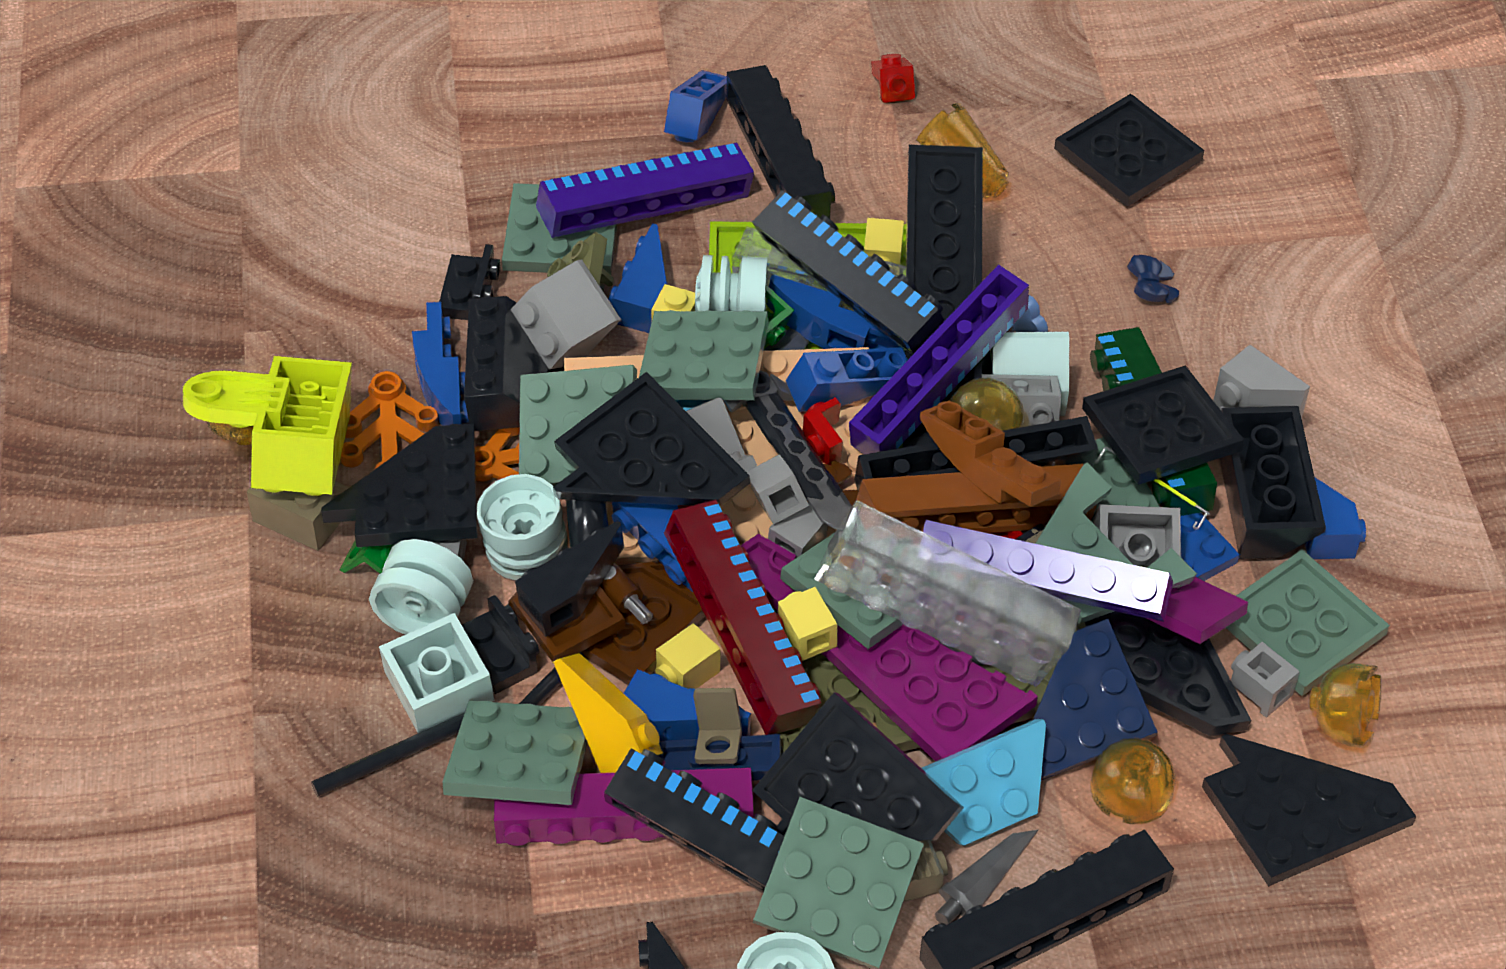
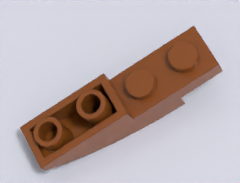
M951 401L941 402L937 406L920 412L921 422L944 455L975 486L997 502L1002 503L1015 497L1031 507L1059 495L1061 480L1046 472L1042 467L1034 465L1017 455L1013 450L1003 447L1005 432L989 424L987 420L975 416L963 409L959 404Z

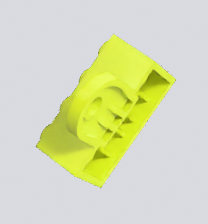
M274 356L269 374L235 371L201 373L190 378L184 384L183 407L191 416L203 421L229 424L236 428L254 426L252 430L251 488L264 489L272 493L292 491L303 492L310 496L332 495L350 419L352 363Z

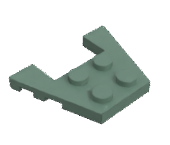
M1087 462L1080 469L1035 544L1133 565L1084 515L1107 497L1112 489ZM1172 548L1147 567L1170 573L1173 579L1172 587L1177 585L1182 587L1190 584L1197 575ZM1055 598L1079 624L1114 612L1113 610Z

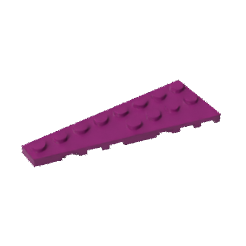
M757 534L740 546L746 549L752 570L757 579L763 582L770 604L778 611V601L796 592L783 582L780 577L782 567L796 559L797 555ZM910 620L869 649L837 625V647L822 654L935 762L993 738L1033 709L1037 704L1038 696L1033 691L1029 690L1026 693L1008 683L1006 681L1007 676L997 670L991 673L972 662L971 655L962 650L960 652L953 651L942 645L935 639L936 635Z

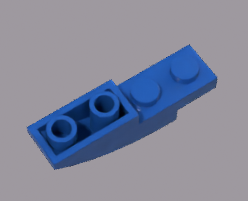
M772 274L769 288L794 309L786 325L799 332L805 339L823 349L869 347V349L900 348L898 344L858 313L842 308V301L833 293ZM767 299L766 305L775 313L772 302Z
M427 302V330L412 331L416 372L420 388L428 406L434 407L437 411L439 422L442 426L469 423L465 400L461 398V394H464L465 372H460L459 358L452 357L451 344H445L444 339H451L450 316L443 317L441 302Z

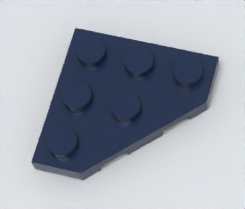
M1108 619L1069 634L1033 720L1044 719L1046 724L1041 781L1155 737L1158 733Z

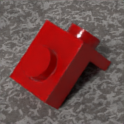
M885 54L881 56V60L871 61L872 75L879 81L880 99L882 102L912 100L915 98L914 68L905 57L901 58V54Z
M836 397L825 403L818 402L814 404L804 414L803 419L804 436L823 463L830 466L832 461L841 462L843 440L832 427L839 422L841 403Z

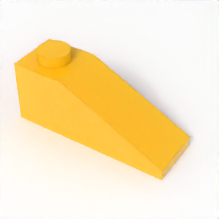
M580 653L553 661L600 773H616L631 748L639 753L643 749L649 750L656 755L663 753L659 745V734L655 726L649 722L647 715Z

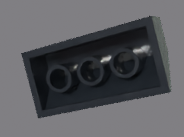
M485 296L469 299L464 399L469 424L474 423L475 431L519 428L520 375L548 373L547 365L511 311L517 302L507 296Z
M1299 406L1222 408L1223 414L1244 439L1242 451L1219 458L1237 549L1240 554L1239 559L1279 558L1324 533L1326 525Z

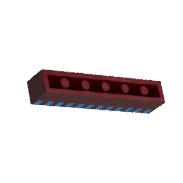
M717 500L673 510L664 535L765 735L778 734L807 725L821 705L819 690L815 683L810 682L802 666V658L799 651L792 647L785 633L782 618L774 612L767 599L766 588L763 582L757 579L752 570L746 549L738 543L733 533L729 516L723 514Z

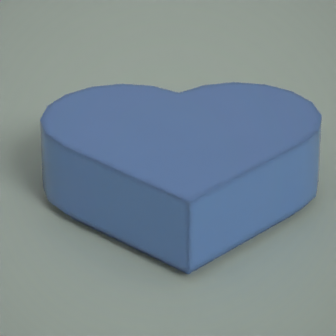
M1030 295L1028 310L1013 325L1016 332H1048L1047 322L1040 315L1039 304Z

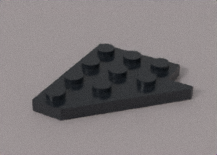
M645 372L554 441L556 450L575 468L574 472L553 487V492L557 499L689 506L717 500L719 506H722L750 484V475L648 372Z
M474 423L433 427L321 507L323 523L355 521L356 547L395 545L400 541L411 539L435 542L478 538Z
M1117 611L1081 624L1074 619L1078 630L1106 619L1109 620L1145 704L1208 736L1247 730L1252 720L1209 638L1198 644L1147 618ZM1061 645L1059 649V652L1057 654L1058 658L1061 655L1064 645Z
M835 692L752 790L782 818L777 825L776 832L783 836L787 832L799 797L919 842L937 840L964 808L845 698Z
M1229 734L1221 736L1219 746L1233 766L1205 777L1202 784L1203 790L1268 887L1410 827L1416 819L1415 813L1393 783Z

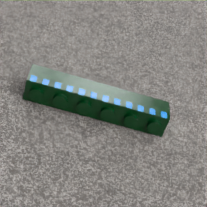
M1140 327L1096 334L1095 350L1090 352V362L1093 371L1100 374L1103 391L1162 373ZM1208 463L1158 478L1204 510H1213L1217 481ZM1154 480L1151 481L1153 495L1157 503L1162 504V507L1180 508V516L1203 512Z

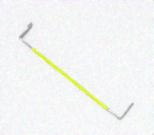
M1104 447L1098 459L1094 461V463L1099 462L1100 458L1102 457L1106 449L1112 452L1113 454L1115 453L1109 447ZM1155 479V482L1205 513L1199 525L1195 527L1198 523L1197 521L1193 525V528L1198 530L1206 516L1210 515V513L1166 483Z

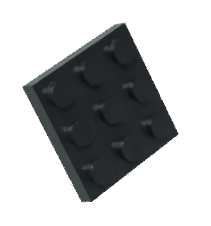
M1132 94L1127 95L1055 139L1054 146L1055 150L1127 207L1202 161L1205 151Z
M1186 365L1083 397V411L1138 485L1240 452L1243 449L1244 439Z

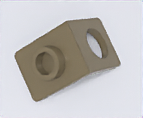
M696 688L693 697L699 725V735L695 762L697 764L736 763L742 735L736 690L734 688ZM722 740L730 744L729 748L721 753H711L706 750L707 746L714 741Z

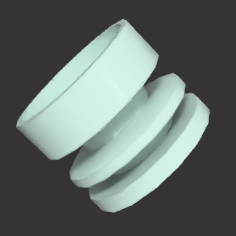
M703 255L702 265L696 277L695 311L766 310L767 258L743 257L739 273H731L728 256H722L721 271L716 273L713 272V255Z
M520 474L510 475L497 480L483 492L477 503V519L483 536L487 559L492 569L504 578L517 580L529 569L538 568L555 558L560 551L568 548V536L565 522L563 521L560 499H557L554 495V486L541 477Z

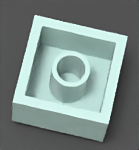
M455 613L379 646L385 674L417 733L465 713L469 700L494 701L490 674Z

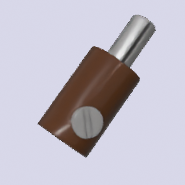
M614 563L600 587L621 613L631 611L642 624L648 623L653 615L641 602L643 592Z

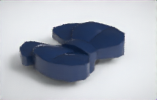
M1133 255L1127 268L1138 280L1134 287V292L1140 298L1151 302H1163L1165 300L1170 304L1176 301L1180 291L1159 282L1160 280L1172 279L1174 273L1171 268L1157 258L1147 255Z

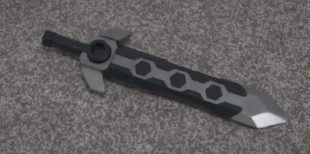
M760 371L754 400H724V403L732 413L740 408L741 405L748 409L768 442L773 445L778 455H781L795 475L806 500L820 521L845 535H852L855 511L783 402V400L794 401L787 383L773 374H770L769 377L767 372Z

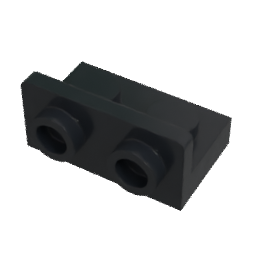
M485 244L482 257L451 254L439 300L442 303L443 317L450 316V319L468 320L469 299L485 296L494 297V287L491 284L492 280L498 281L500 259L494 258L493 245Z
M493 595L488 598L489 611L462 624V627L489 672L492 690L494 694H497L538 673L536 655L540 651L531 633L527 632L524 634L519 627L518 618L511 606L508 604L503 606L498 597Z

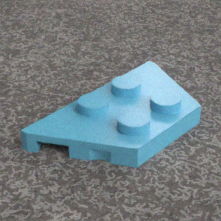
M1035 719L922 767L930 777L964 806L962 811L944 831L957 844L964 846L1038 813L1046 731L1044 719Z

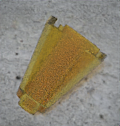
M954 103L951 106L955 110L949 114L944 110L938 113L922 130L916 141L921 145L983 147V198L986 199L991 196L996 198L1007 188L1009 182L1006 179L1009 172L966 108L960 103Z

